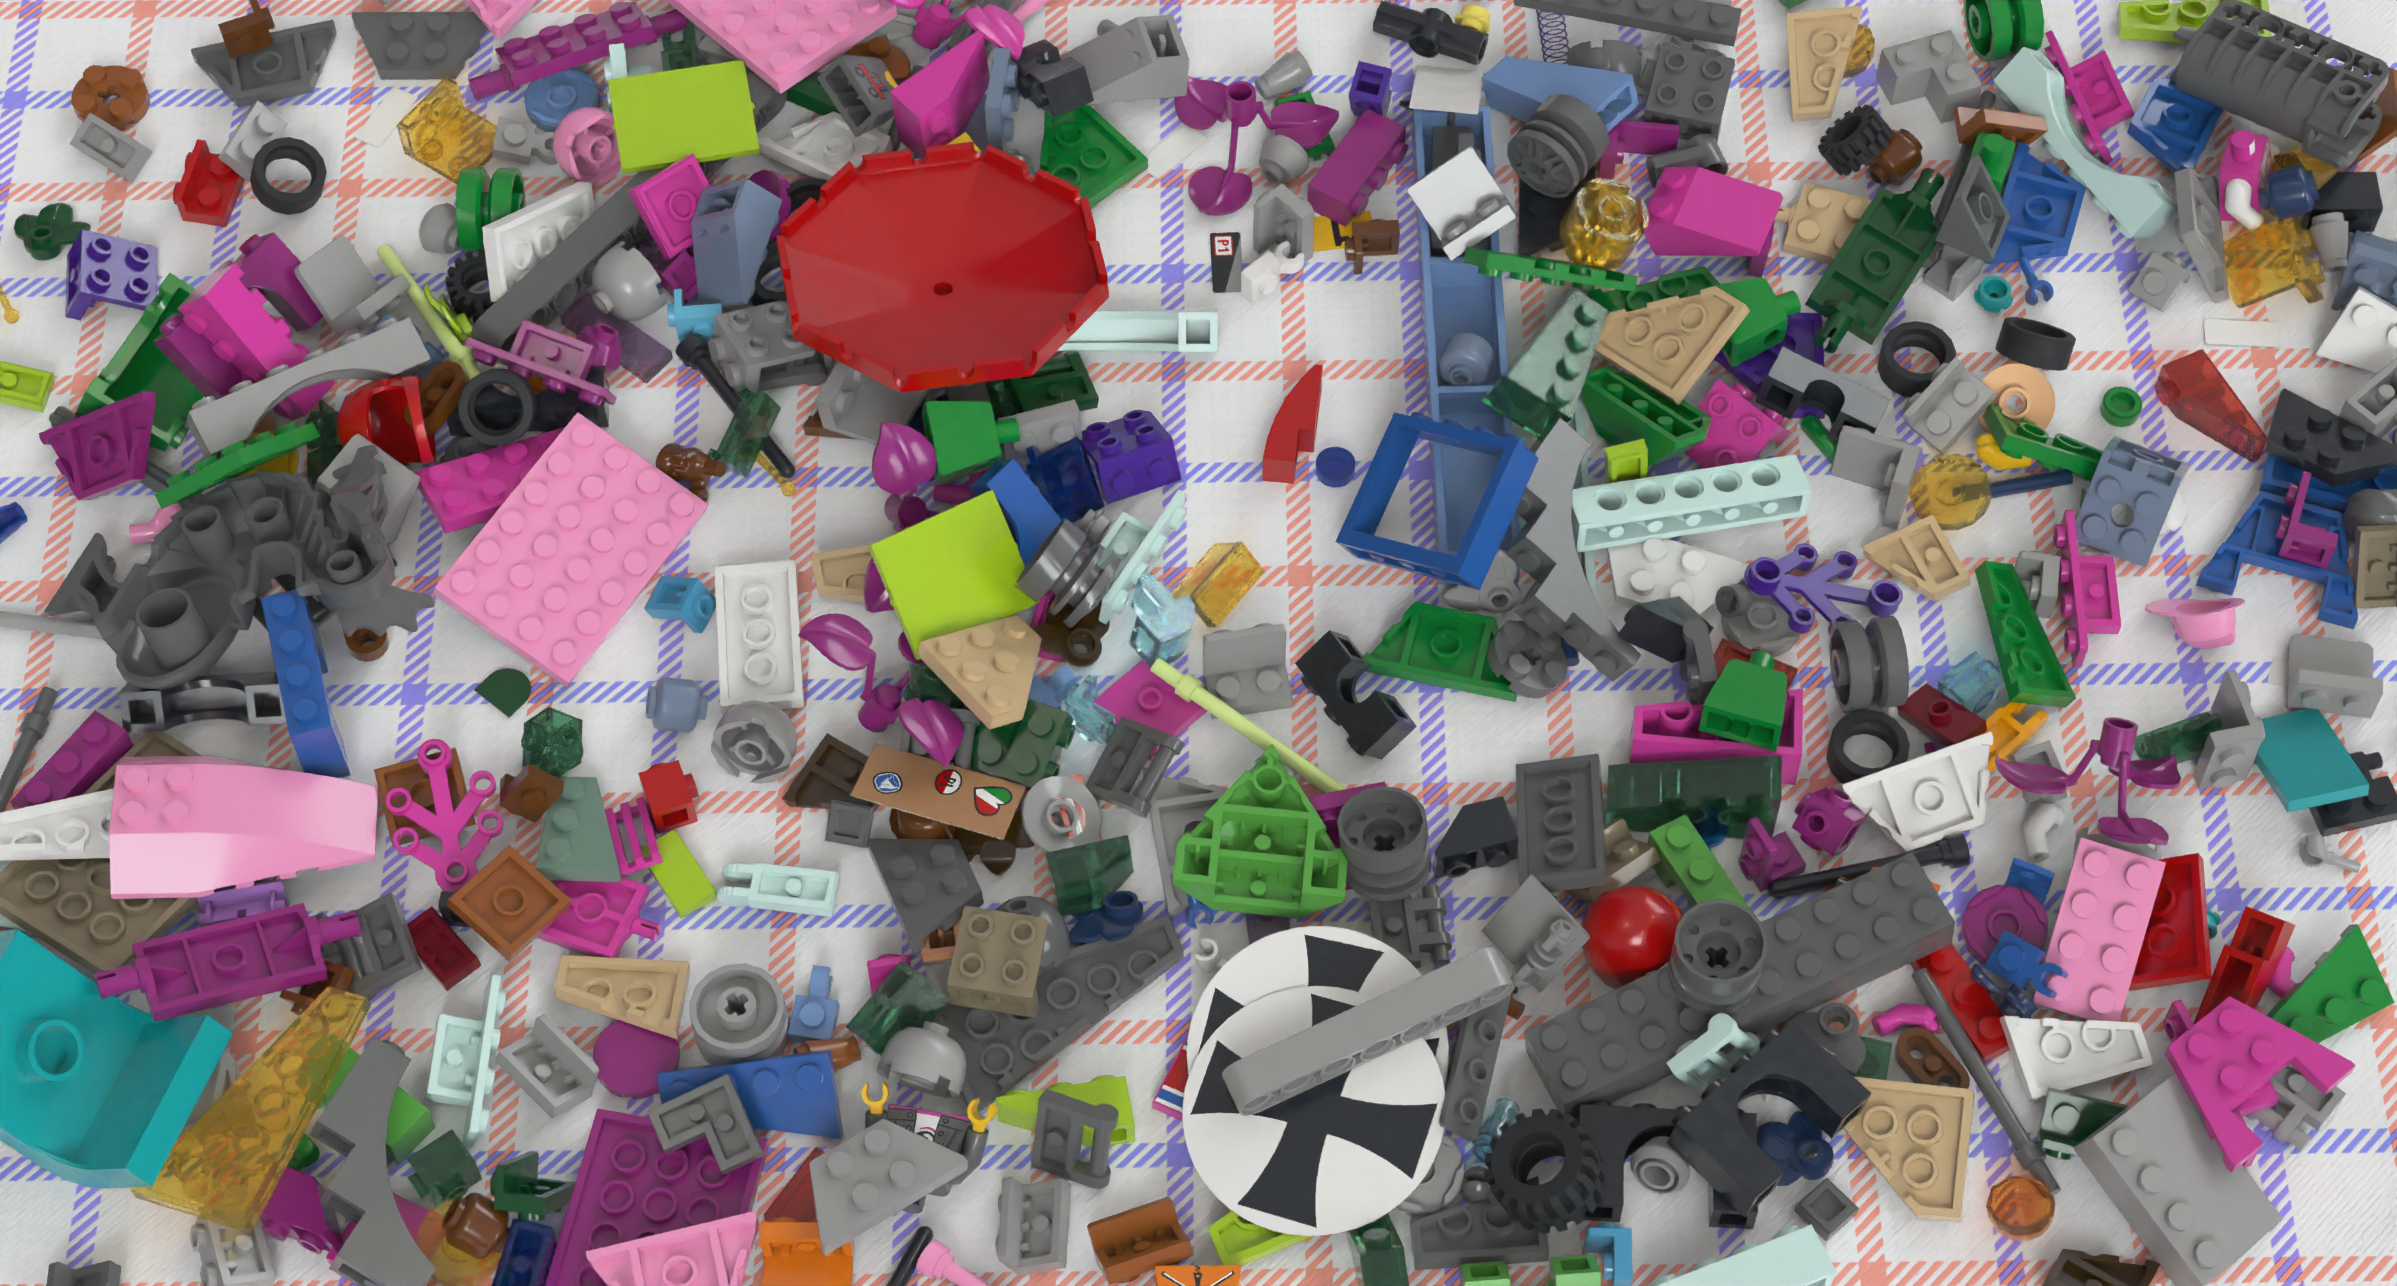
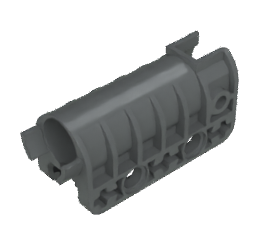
M2238 0L2222 2L2198 30L2183 26L2174 33V38L2188 43L2181 60L2170 76V81L2176 83L2178 91L2187 93L2231 114L2254 122L2261 127L2268 128L2282 136L2302 143V153L2340 170H2344L2352 164L2381 127L2383 114L2381 108L2375 104V101L2388 83L2389 67L2386 62ZM2265 29L2275 33L2276 35L2271 37H2263L2260 36L2257 32L2259 30ZM2335 58L2345 64L2332 66L2326 63V60Z

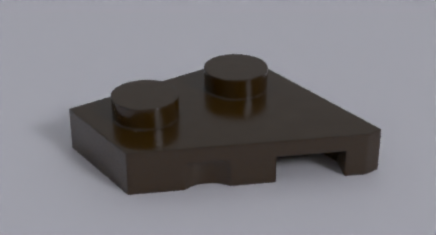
M828 733L782 797L785 804L790 807L830 809L831 799L833 798L875 805L874 812L880 805L850 796L869 757Z
M2062 1249L2042 1286H2149L2161 1264L2152 1260H2146L2144 1265L2119 1262V1256L2100 1254L2093 1256L2084 1251Z

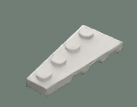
M579 181L482 227L491 302L499 300L595 212L592 183Z

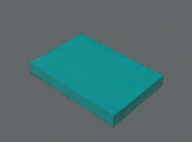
M2305 709L2261 719L2265 728V739L2262 741L2257 752L2255 763L2287 812L2368 795V781L2319 709Z

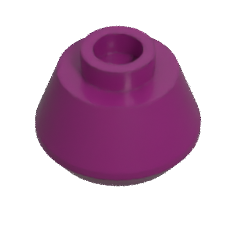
M597 323L596 325L587 326L575 337V339L594 345L598 349L591 366H604L606 373H610L620 367L622 341L618 337L616 329L604 323Z

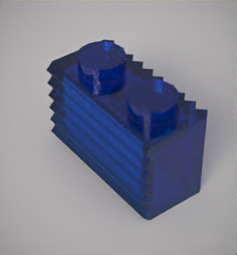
M513 1219L492 1286H544L557 1247L553 1228L526 1220Z

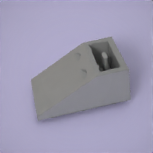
M1173 14L1136 17L1061 55V61L1072 57L1085 67L1094 98L1093 102L1086 105L1120 101L1132 102L1156 98L1168 99L1186 96L1189 57Z

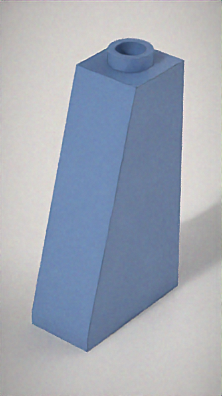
M1505 56L1481 78L1488 106L1524 122L1530 121V117L1550 95L1555 94L1573 96L1586 103L1599 115L1606 125L1608 132L1639 105L1633 75L1624 72Z

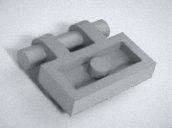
M2288 1064L2272 1077L2270 1081L2279 1096L2278 1103L2290 1110L2289 1114L2284 1118L2269 1107L2245 1116L2250 1120L2255 1117L2274 1131L2272 1136L2283 1144L2288 1141L2302 1151L2310 1141L2311 1136L2298 1128V1125L2303 1120L2318 1131L2343 1100L2346 1093L2335 1086L2324 1096L2292 1064Z

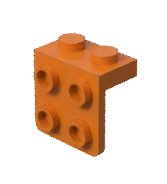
M780 1217L773 1219L772 1222H760L759 1241L764 1256L762 1286H852L854 1239L824 1256L820 1248L817 1221L798 1222L793 1218Z

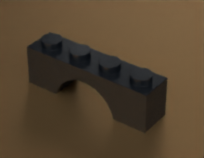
M591 366L585 381L609 390L605 367ZM493 384L482 388L477 394L474 402L475 414L479 422L486 428L495 431L506 430L512 427L519 419L521 401L518 396L504 393ZM548 388L535 394L537 413L533 425L527 432H549L565 428L577 412L598 427H609V404L602 401L600 407L594 406L579 399V392L566 388L565 393H560ZM457 405L447 419L451 436L472 437L465 431L459 419Z
M276 672L198 676L184 684L165 690L138 689L127 682L119 692L122 724L128 733L166 731L177 725L209 719L239 720L247 723L249 726L287 724Z

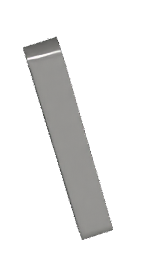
M1483 948L1246 1056L1225 1068L1222 1072V1078L1239 1113L1243 1116L1253 1115L1498 1003L1514 991L1515 985L1495 948Z

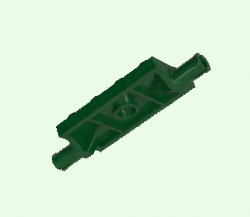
M1931 168L1923 169L1913 188L1903 194H1894L1884 187H1880L1805 303L1806 306L1827 318L1819 333L1814 337V343L1817 347L1821 348L1829 337L1830 341L1824 351L1827 353L1836 352L1847 331L1870 345L1874 343L1938 243L1935 239L1942 222L1934 218L1931 212V201L1945 181L1939 172L1932 183H1929L1928 181L1935 170Z

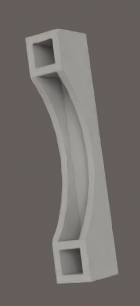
M410 317L399 322L397 318L388 319L375 327L376 332L362 337L361 333L353 334L340 341V347L326 353L324 349H318L303 357V363L292 368H289L288 364L278 366L267 372V378L254 384H252L251 380H246L231 387L229 395L215 400L214 396H209L194 403L191 406L193 410L189 411L186 422L204 458L216 455L219 460L222 454L220 450L241 440L247 446V440L251 438L254 430L264 417L284 399L304 388L326 381L342 379L376 381L392 376L415 375L427 370L431 358Z

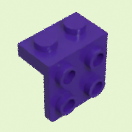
M1133 410L1126 413L1123 418L1108 423L1096 422L1082 431V440H1080L1081 443L1079 444L1095 464L1102 498L1107 504L1182 480L1173 439L1150 411Z

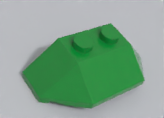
M1608 366L1575 377V385L1597 434L1614 446L1644 439L1648 449V467L1657 466L1661 462L1678 457L1707 438L1711 426V417L1684 399L1677 405L1633 376L1617 374V369Z

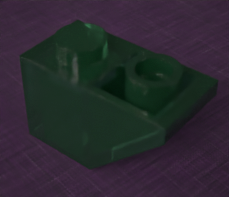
M1128 835L1045 853L1050 887L1056 907L1062 916L1101 908L1104 905L1105 897L1117 891L1134 872Z
M1388 1213L1369 1224L1346 1231L1358 1286H1409L1404 1246Z

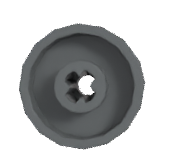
M1893 615L1871 618L1865 629L1857 620L1835 622L1830 632V667L1836 698L1841 709L1844 712L1866 710L1870 707L1873 699L1881 708L1897 707L1906 704L1909 693V664L1906 644L1898 620Z

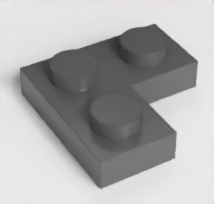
M729 1074L647 1111L662 1148L667 1154L706 1136L719 1168L724 1175L765 1156Z

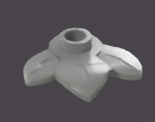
M1498 549L1480 590L1457 584L1447 589L1443 593V597L1451 606L1462 611L1473 612L1484 608L1497 613L1509 611L1518 604L1520 599V589L1515 582L1518 571L1517 563L1505 554L1506 551ZM1504 594V596L1496 597L1495 595Z

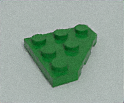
M1085 104L1056 117H1052L1045 112L1040 169L1079 187L1081 198L1088 197L1090 208L1148 168V158L1090 105Z
M291 422L272 432L274 437L271 436L269 431H266L247 440L249 446H246L244 441L241 440L220 450L222 453L220 455L221 459L218 460L216 455L194 464L195 473L190 474L189 470H186L168 478L166 481L169 487L154 494L161 509L188 500L224 481L226 482V479L245 474L256 469L257 466L277 457L280 458L319 438L320 435L314 423L312 422L297 428L295 422Z

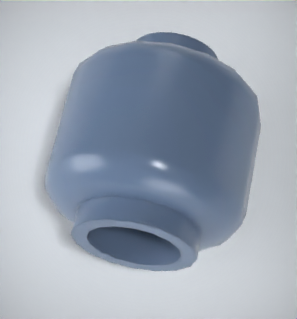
M1466 332L1453 336L1445 345L1439 360L1438 370L1441 379L1448 386L1483 385L1493 365L1494 353L1492 347L1484 338L1477 334Z
M662 677L655 686H649L646 718L652 719L654 727L659 730L691 732L696 727L697 720H705L708 696L700 695L699 684L694 680Z

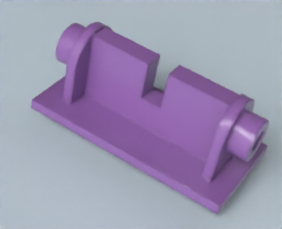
M283 880L256 883L254 886L236 889V887L214 890L215 894L197 897L201 913H198V923L201 928L244 916L288 907Z

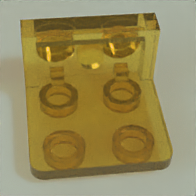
M2294 218L2276 220L2223 242L2227 281L2233 302L2237 307L2244 308L2295 287L2298 288L2309 304L2324 299L2320 284L2325 282V276L2317 260L2313 261L2311 253L2316 251V247L2309 229L2303 231Z

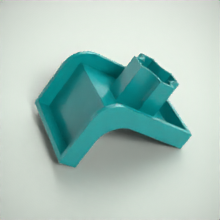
M19 929L0 931V1140L43 1169L82 1186L99 1189L152 1187L230 1041L233 1032L209 1015L174 1017L154 1022L152 1014L139 1010L115 996L101 999L95 982Z

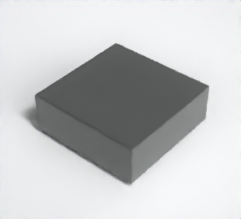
M837 798L831 799L825 841L867 848L875 805Z
M1826 1178L1796 1204L1794 1211L1808 1225L1812 1224L1815 1231L1827 1242L1857 1215L1859 1208Z

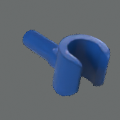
M2021 256L2018 258V262L2029 287L2025 293L2026 302L2033 306L2038 303L2035 290L2040 291L2043 294L2044 300L2048 302L2054 294L2052 285L2045 280H2038L2027 256Z
M1187 894L1190 905L1185 914L1187 925L1191 929H1197L1193 915L1198 909L1205 913L1207 924H1211L1214 919L1212 910Z

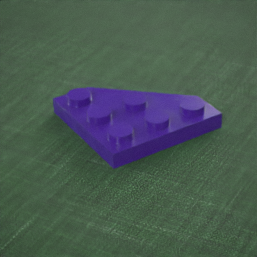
M1799 312L1788 316L1785 338L1781 343L1735 367L1730 366L1722 350L1719 351L1714 359L1758 395L1782 347L1824 366V345L1819 348L1814 343L1815 335L1819 333L1823 326L1822 315L1819 313ZM1803 406L1796 409L1792 418H1805L1813 414L1819 419H1825L1826 414L1815 407Z

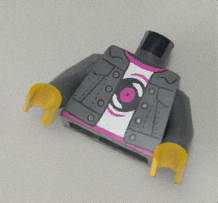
M869 1081L862 1088V1099L870 1106V1109L865 1112V1129L881 1119H885L959 1153L968 1160L967 1171L930 1192V1195L947 1196L953 1185L961 1184L981 1164L989 1134L986 1124L993 1121L998 1114V1107L995 1103L990 1104L986 1118H982L977 1112L980 1098L974 1099L968 1105V1117L889 1104L886 1111L883 1109V1103L890 1094V1088L886 1082H883V1097L879 1100L870 1097L868 1093ZM926 1195L902 1210L909 1213H921Z

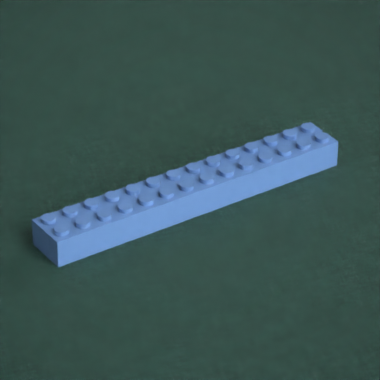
M1479 106L1478 115L1455 112L1454 126L1469 127L1471 129V134H1474V149L1481 150V161L1495 180L1490 106ZM1413 109L1412 150L1414 182L1432 171V130L1434 126H1447L1448 112ZM1416 205L1428 417L1439 423L1443 419H1449L1470 430L1474 426H1480L1490 430L1496 436L1504 437L1505 433L1513 434L1502 273L1501 277L1478 274L1479 266L1464 263L1465 254H1461L1451 261L1446 253L1432 252L1431 226ZM1499 230L1472 248L1500 252ZM1466 332L1477 334L1484 338L1491 345L1494 353L1493 365L1485 383L1480 386H1448L1441 379L1438 370L1439 360L1448 340L1457 334ZM1430 441L1436 551L1456 556L1500 457ZM1514 513L1499 549L1507 551L1520 533L1518 514ZM1517 565L1518 571L1515 582L1519 583L1520 567ZM1438 579V584H1454Z

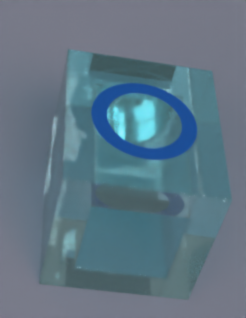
M1974 651L1939 678L1936 689L1977 715L1998 699L2004 679L2000 670L1993 662L1985 660L1977 651Z

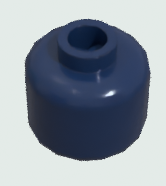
M2294 164L2267 173L2265 176V187L2258 189L2264 211L2272 210L2274 216L2279 220L2307 214L2314 209V201L2320 200L2313 171H2306L2300 164Z

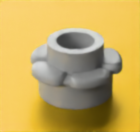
M1103 508L1097 513L1090 509L1077 526L1087 534L1085 540L1092 545L1099 541L1113 521V519L1104 514L1105 510Z

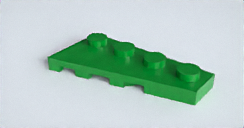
M1466 247L1464 263L1479 266L1478 274L1501 277L1502 271L1510 272L1509 278L1532 282L1533 276L1541 277V283L1564 286V282L1568 281L1572 282V287L1584 290H1594L1595 286L1635 292L1637 276L1594 265Z
M1984 561L1975 569V574L2009 701L2066 708L2076 699V696L2013 564Z

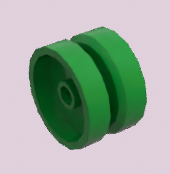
M1964 0L1963 11L1967 34L1975 54L1981 61L1988 62L2003 59L2010 51L2016 55L2023 47L2036 51L2041 47L2044 37V17L2041 0Z
M464 167L461 169L456 191V226L459 244L464 252L472 251V253H478V250H485L482 227L526 207L522 173L518 168H498L492 175V178H490L483 167Z

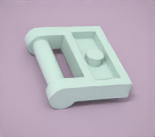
M1718 1013L1710 1019L1707 1032L1698 1039L1687 1041L1681 1045L1675 1053L1676 1056L1666 1063L1677 1078L1702 1094L1714 1080L1719 1078L1724 1082L1732 1075L1729 1072L1730 1069L1744 1054L1748 1053L1753 1057L1761 1049L1758 1046L1762 1040L1753 1033L1743 1032L1739 1029L1736 1021L1729 1015ZM1729 1042L1735 1049L1726 1054L1720 1048Z

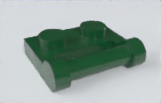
M1078 351L1065 353L1062 358L1047 360L1033 376L1002 379L1004 386L1009 388L1019 413L1075 399L1079 411L1095 409L1098 406L1099 396Z

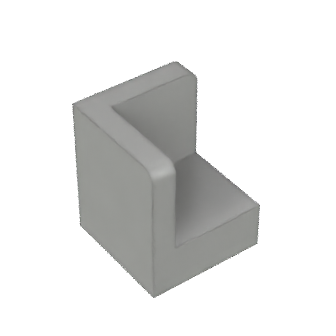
M1944 245L1941 258L1924 275L1923 282L1953 302L1980 274L1983 261Z

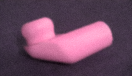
M177 503L163 509L160 507L150 522L131 524L129 526V534L132 544L154 542L153 538L172 522L170 517L181 511L183 506Z

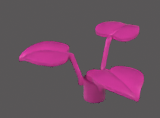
M887 0L905 9L918 8L917 14L914 17V20L918 23L912 32V37L924 48L937 49L943 38L948 39L951 32L966 21L974 31L979 30L984 38L997 48H1009L1011 57L1016 62L1021 56L1025 36L1024 27L1014 15L998 6L986 5L982 9L974 5L951 23V13L947 8L952 0H944L941 5L932 4L931 7L925 8V0Z

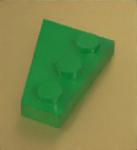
M1703 266L1660 275L1658 281L1636 284L1635 292L1618 289L1602 292L1601 288L1587 291L1586 300L1604 320L1610 312L1622 309L1629 312L1645 308L1647 303L1678 296L1681 299L1701 294L1700 290L1703 288L1719 285L1720 283Z
M1990 403L1986 408L1983 418L1999 445L2001 452L2015 459H2021L2023 456L2035 459L2038 464L2050 470H2058L2061 467L2072 471L2080 479L2092 481L2103 453L2102 450L2062 433H2057L2054 438H2051L2045 430L2036 426V422L2022 417L2020 423H2016L2003 417L2001 414L2002 408Z
M2358 924L2349 925L2340 934L2341 939L2329 952H2324L2315 962L2316 966L2300 983H2296L2266 1016L2320 1043L2395 1003Z

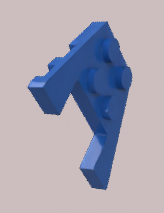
M2261 491L2236 524L2235 529L2227 540L2218 548L2209 564L2200 572L2196 586L2232 596L2241 563L2244 562L2323 584L2324 591L2317 620L2354 629L2358 620L2357 608H2354L2352 594L2354 586L2352 577H2349L2347 559L2349 555L2342 513L2305 502L2303 504L2299 519L2300 524L2318 526L2328 532L2339 534L2327 568L2323 569L2278 556L2282 540L2275 538V534L2282 514L2288 516L2290 507L2283 506L2285 497Z

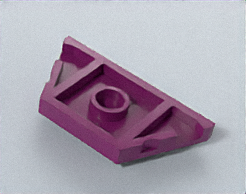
M140 392L39 433L43 445H51L59 458L55 461V464L61 474L67 477L69 487L77 500H93L145 479L156 401L155 392Z

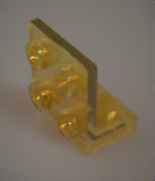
M446 76L397 124V129L406 155L457 184L461 169L464 167H483L492 158V148L497 126L464 107L458 83Z

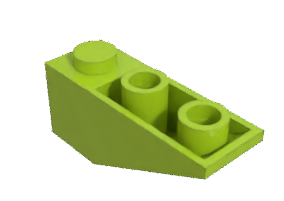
M1101 1075L1093 1078L1090 1082L1073 1085L1069 1082H1059L1047 1088L1095 1106L1099 1104L1114 1106L1118 1110L1119 1116L1117 1126L1112 1130L1110 1146L1135 1141V1124L1126 1076ZM1017 1089L1006 1093L1004 1096L995 1097L998 1107V1121L1035 1132L1039 1098L1045 1089L1031 1092L1025 1089ZM1084 1125L1081 1146L1092 1148L1094 1128Z

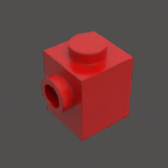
M679 760L671 763H658L651 766L648 770L638 773L658 834L698 821L693 803V798L699 797L692 773L683 774Z

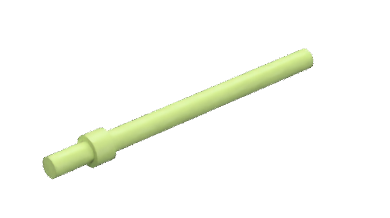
M388 244L381 245L377 249L378 256L393 277L401 273L404 274L411 285L404 291L449 353V361L458 363L468 375L469 380L482 373L477 367V361L472 358L473 353L466 346H462L438 311L427 301L423 290L391 246Z
M1158 658L1152 665L1150 671L1174 687L1175 694L1187 702L1194 701L1264 751L1273 744L1280 755L1281 763L1324 793L1348 789L1201 687L1202 682L1190 673L1184 675L1161 658Z

